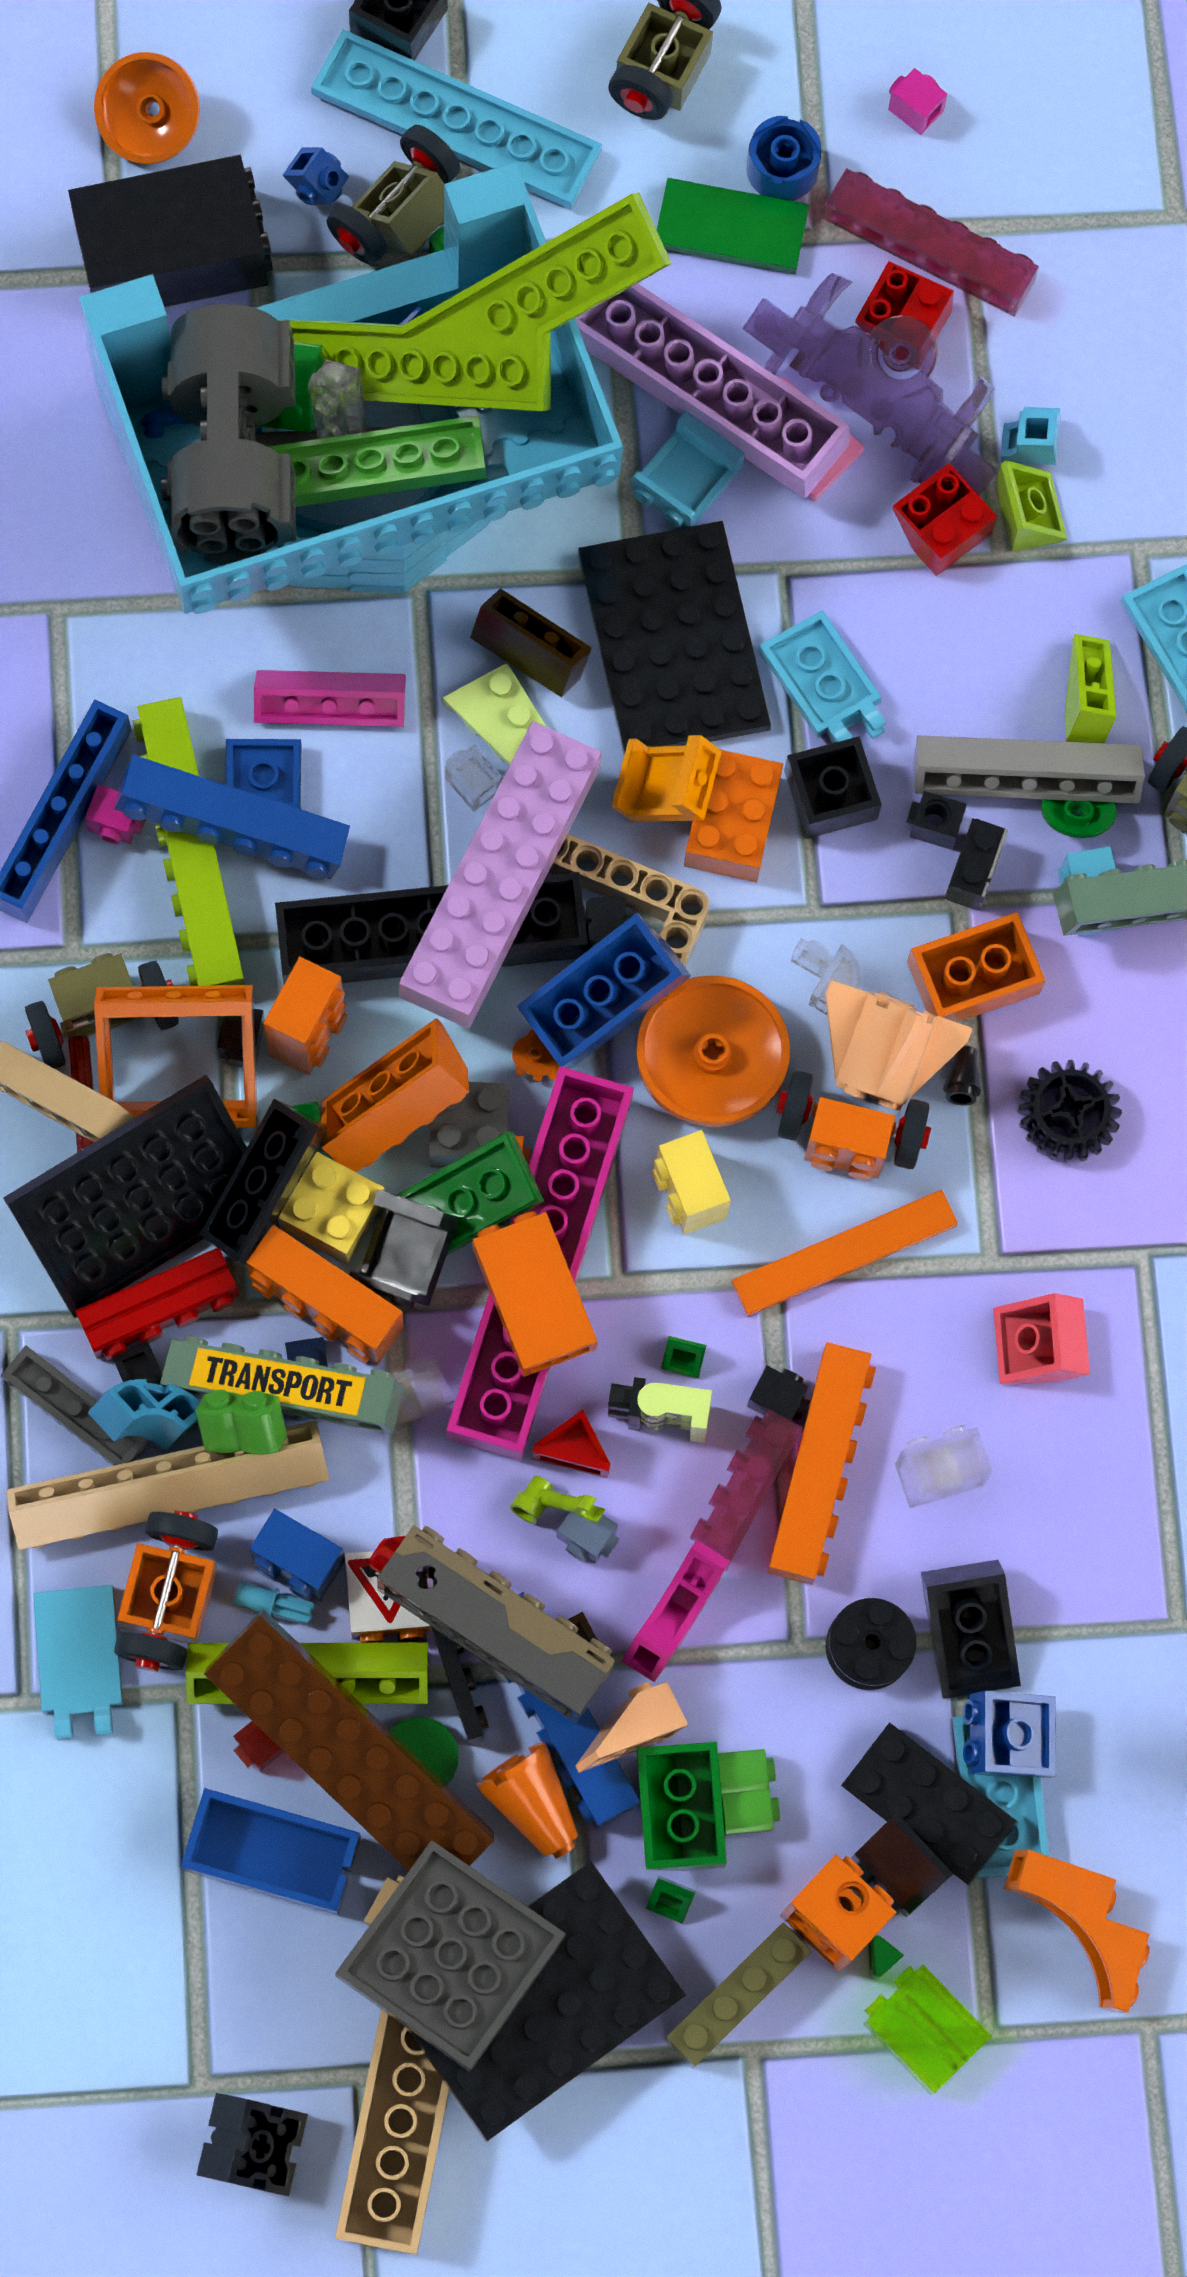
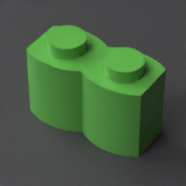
M214 1390L204 1394L196 1409L204 1449L210 1452L232 1453L242 1450L250 1454H272L279 1452L287 1437L279 1397L273 1394L252 1391L241 1396L225 1390Z
M765 1749L718 1753L725 1836L773 1831V1822L780 1821L778 1797L771 1798L769 1782L776 1781L774 1758H766Z

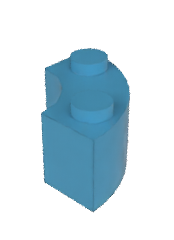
M135 1379L122 1382L107 1390L89 1410L88 1414L114 1442L125 1436H140L154 1441L166 1451L198 1423L196 1409L200 1400L186 1390L170 1383L165 1387L147 1383L146 1379Z

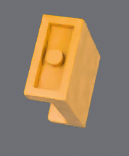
M689 735L686 746L648 747L638 739H629L613 795L612 808L632 822L704 820L722 751L701 735Z

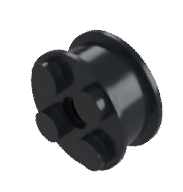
M879 1598L860 1599L846 1606L830 1625L825 1641L827 1660L833 1672L846 1684L861 1690L882 1689L896 1682L911 1665L916 1652V1633L909 1617L895 1604ZM865 1640H872L876 1644V1649H868L865 1645Z

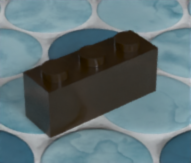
M501 588L480 607L470 636L472 640L560 697L564 696L581 679L592 647Z

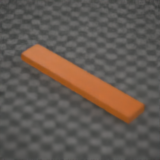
M941 1189L732 1279L731 1284L746 1316L749 1317L957 1227L958 1222Z

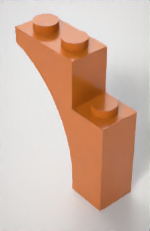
M1029 1849L1014 1850L1004 1889L1039 1903L1066 1924L1082 1945L1091 1963L1096 1978L1099 2007L1112 2012L1129 2013L1130 2007L1135 2004L1139 1994L1137 1979L1140 1968L1145 1965L1149 1956L1150 1947L1147 1944L1149 1933L1106 1919L1107 1913H1110L1115 1905L1116 1891L1114 1887L1116 1879Z

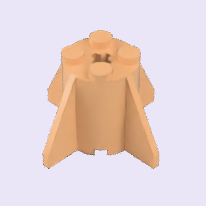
M830 979L825 992L834 1078L836 1079L835 1085L843 1088V1092L861 1099H865L868 1093L870 1097L879 1100V1104L900 1111L902 1105L906 1104L909 1098L968 1043L973 1029L970 1026L937 1016L924 1010V1013L917 1012L914 1005L898 1000L883 991H880V993L874 992L873 994L870 991H864Z

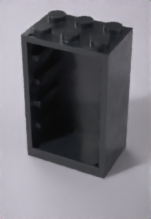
M241 154L68 190L90 293L153 274L163 305L168 307L268 286L267 272L273 271L270 243L267 232H264L262 224L263 215L259 199L256 200L251 167L244 168Z

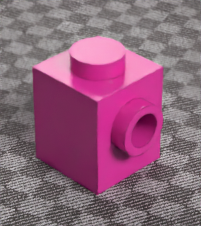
M914 68L906 77L899 76L890 87L889 93L891 96L888 110L918 134L922 135L944 112L947 93L939 87L933 77L928 74L923 75Z
M97 784L85 816L88 831L97 833L100 839L111 844H119L120 841L131 844L134 834L142 832L146 820H133L126 817L123 812L114 810L119 791Z

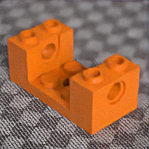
M835 1854L785 1908L780 1917L839 1972L861 1952L897 1912L891 1907L894 1903L892 1897L877 1884L871 1888L861 1878L864 1871L851 1858L845 1856L841 1859ZM851 1889L857 1891L861 1899ZM839 1899L845 1900L850 1905L851 1911L844 1909Z

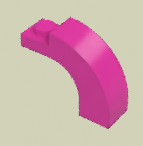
M696 1540L662 1598L636 1634L621 1662L655 1683L706 1605L730 1560Z

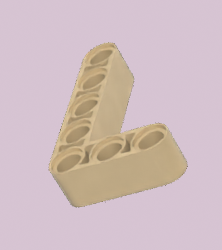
M567 834L560 848L562 852L556 856L548 873L553 875L580 872L582 888L604 897L621 896L625 898V906L665 922L659 935L665 942L674 936L684 939L686 942L684 947L678 949L671 947V949L686 967L706 923L709 900L705 892ZM582 860H591L597 867L592 871H582L577 864ZM623 874L631 879V883L626 886H619L612 881V878ZM651 889H660L666 894V897L655 901L647 896V892ZM692 903L699 906L701 912L697 915H687L681 908L685 904Z
M0 1041V1091L89 1139L93 1143L134 1118L127 1110L111 1099L14 1046Z

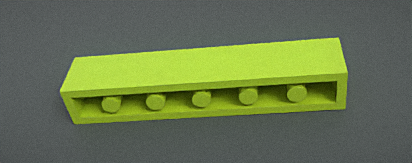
M428 1642L299 1643L361 1704H428ZM188 1643L185 1671L187 1704H234L204 1675L206 1667L229 1643Z

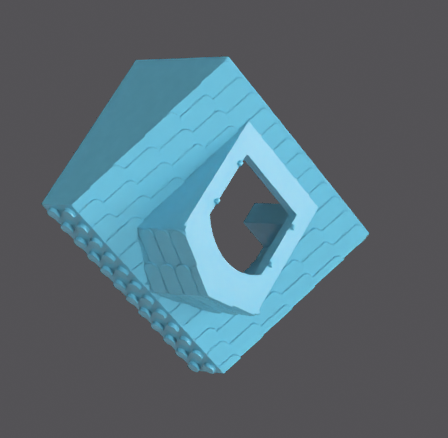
M517 162L444 184V250L257 307V309L272 315L278 321L300 319L397 325L417 307L422 308L424 312L429 311L547 243ZM153 274L79 297L98 392L185 614L190 612L195 614L206 613L214 609L216 604L228 600L240 602L251 597L253 592L266 588L270 591L278 590L286 585L296 588L348 589L349 592L405 594L444 564L449 555L486 528L491 521L504 517L508 511L520 507L525 510L532 509L541 505L546 499L555 496L567 498L578 493L580 488L593 484L596 487L605 486L620 476L623 445L577 322L573 319L550 332L551 410L528 411L418 404L424 423L479 415L487 479L430 487L409 507L354 525L323 523L299 515L296 511V541H285L281 548L274 546L265 553L231 564L205 562L204 554L191 550L187 554H183L174 546L169 532L170 503L169 501H163L161 493V478L167 477V462H171L173 456L184 447L202 441L200 426L194 424L163 426L164 435L161 438H147L144 435L145 426L142 425L146 414L171 406L170 400H164L162 394V377H168V362H171V334L167 313ZM255 427V433L268 432L267 427Z

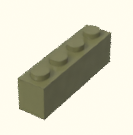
M783 1922L665 2040L693 2069L812 1951Z

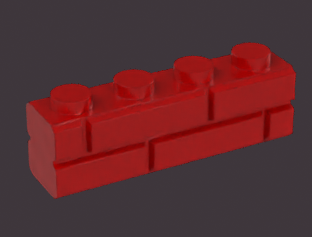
M215 1248L80 1308L75 1312L96 1359L104 1356L106 1360H111L113 1357L126 1352L127 1345L138 1340L142 1344L157 1340L163 1335L162 1330L176 1324L178 1328H183L196 1322L199 1319L197 1314L212 1308L213 1312H218L230 1307L235 1303L233 1298L239 1296V1291L221 1250Z

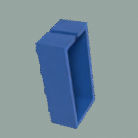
M204 1788L180 1867L183 1871L339 1915L349 1881L347 1876L342 1875L343 1870L351 1872L361 1835L360 1832Z

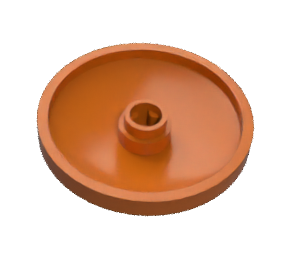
M724 976L695 977L686 980L646 1012L637 1038V1066L648 1093L661 1108L672 1116L684 1122L703 1127L734 1125L761 1112L779 1092L785 1080L790 1060L789 1035L784 1020L777 1008L763 993L753 986Z

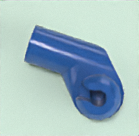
M172 406L148 413L142 421V425L145 426L144 435L147 438H161L164 435L163 426L192 424L179 415H174Z

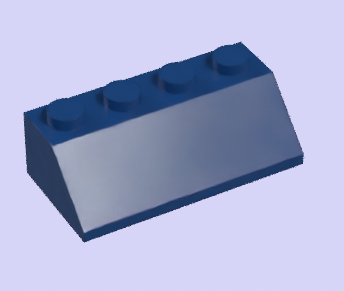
M636 913L516 1007L558 1065L572 1069L684 983L691 975L671 947L639 913Z

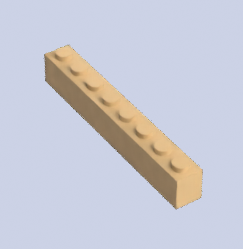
M317 1421L285 1427L287 1437L279 1452L272 1454H250L242 1450L232 1453H215L205 1450L204 1446H199L7 1489L8 1512L18 1549L39 1548L48 1543L66 1539H79L88 1534L106 1530H119L128 1525L146 1522L151 1512L174 1513V1511L195 1513L204 1508L222 1504H235L244 1499L262 1495L271 1496L280 1491L298 1487H311L320 1482L329 1481Z

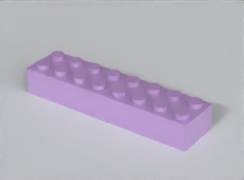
M638 283L575 318L587 352L680 415H683L685 411L690 413L744 452L745 459L804 499L807 498L850 444L849 425Z
M532 721L399 982L400 998L470 1029L601 768V751Z

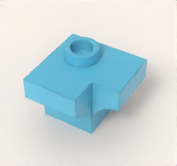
M1024 407L1023 411H1020L1018 421L1004 423L1000 456L1001 463L1007 460L1018 464L1056 465L1061 409Z

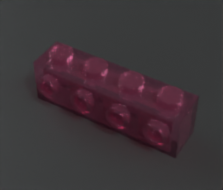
M767 1409L763 1419L757 1415L753 1419L745 1435L751 1439L745 1452L737 1449L727 1468L728 1471L733 1473L726 1486L718 1484L708 1503L714 1507L709 1519L700 1518L690 1536V1539L700 1541L730 1560L725 1569L726 1572L803 1428L770 1409Z

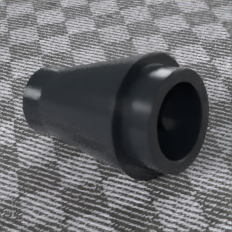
M963 1046L954 1055L943 1086L946 1099L952 1104L972 1105L976 1102L977 1096L981 1094L977 1062L978 1051L973 1047Z

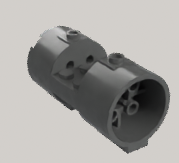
M214 304L193 309L179 317L172 326L171 362H168V377H162V394L164 400H170L174 415H179L184 420L200 426L202 441L184 447L173 456L171 462H167V477L161 478V493L163 501H169L170 503L169 532L174 546L183 554H187L190 550L204 554L205 562L231 564L265 553L274 546L281 548L285 541H296V473L290 454H278L273 449L255 442V427L274 420L280 415L284 407L295 406V339L289 320L278 321L272 315L257 308L238 304Z

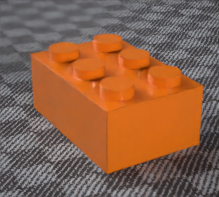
M721 750L722 753L705 819L692 822L685 852L684 867L757 883L784 763Z
M1018 912L911 948L907 960L908 967L926 1011L955 1022H961L1041 993L1046 981Z
M299 956L263 1022L269 1056L308 1075L311 1074L315 1066L320 1068L323 1065L330 1050V1047L326 1045L332 1033L337 1035L340 1033L348 1014L344 1013L346 1003L344 1002L345 992L342 989L341 976Z

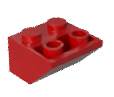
M888 261L855 319V323L886 355L920 370L952 312L954 290Z
M950 463L925 480L892 507L912 550L935 576H938L993 533L997 515Z

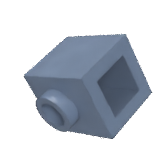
M569 1512L556 1534L558 1539L568 1545L565 1550L584 1563L587 1559L596 1563L601 1555L608 1558L620 1538L615 1536L618 1524L603 1514L597 1523H593L577 1516L573 1512Z

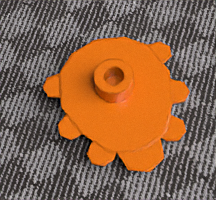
M530 1030L528 1035L520 1038L513 1047L512 1059L516 1065L515 1073L518 1076H523L525 1073L532 1075L536 1082L542 1081L545 1075L554 1081L560 1066L534 1030Z

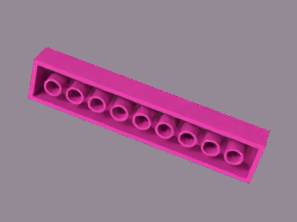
M560 1066L529 1163L530 1171L544 1202L522 1214L535 1211L537 1215L544 1212L547 1213L576 1286L632 1103L634 1088ZM515 1218L512 1219L510 1225L515 1224V1222H514V1219H515ZM490 1291L446 1429V1436L451 1441L522 1461L550 1368L526 1377L522 1376Z

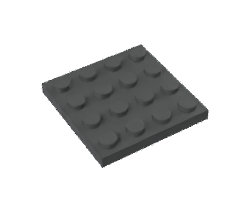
M431 1840L338 1968L335 1977L471 2072L562 1943L566 1933Z

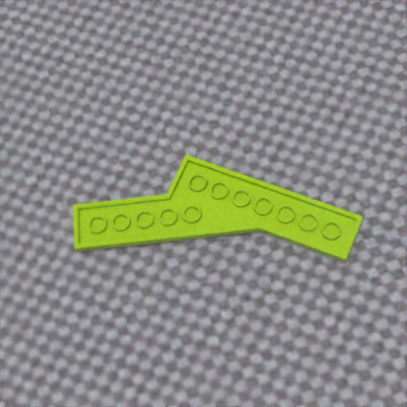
M637 192L626 196L404 325L300 319L285 320L290 321L295 342L323 345L324 398L548 411L551 410L550 332L668 267L672 263L640 193Z

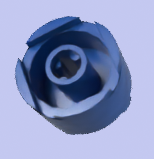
M775 116L762 122L755 129L748 150L746 169L749 182L760 195L790 201L797 200L806 195L816 184L819 172L821 141L817 132L809 123L801 119L800 122L788 119V116Z

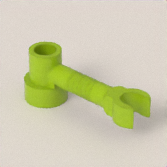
M533 1476L524 1492H519L510 1505V1509L515 1515L532 1524L537 1523L547 1507L573 1512L577 1516L593 1523H597L606 1510L605 1508L595 1506L594 1502L597 1498L591 1495L574 1497L553 1492V1486L540 1476Z

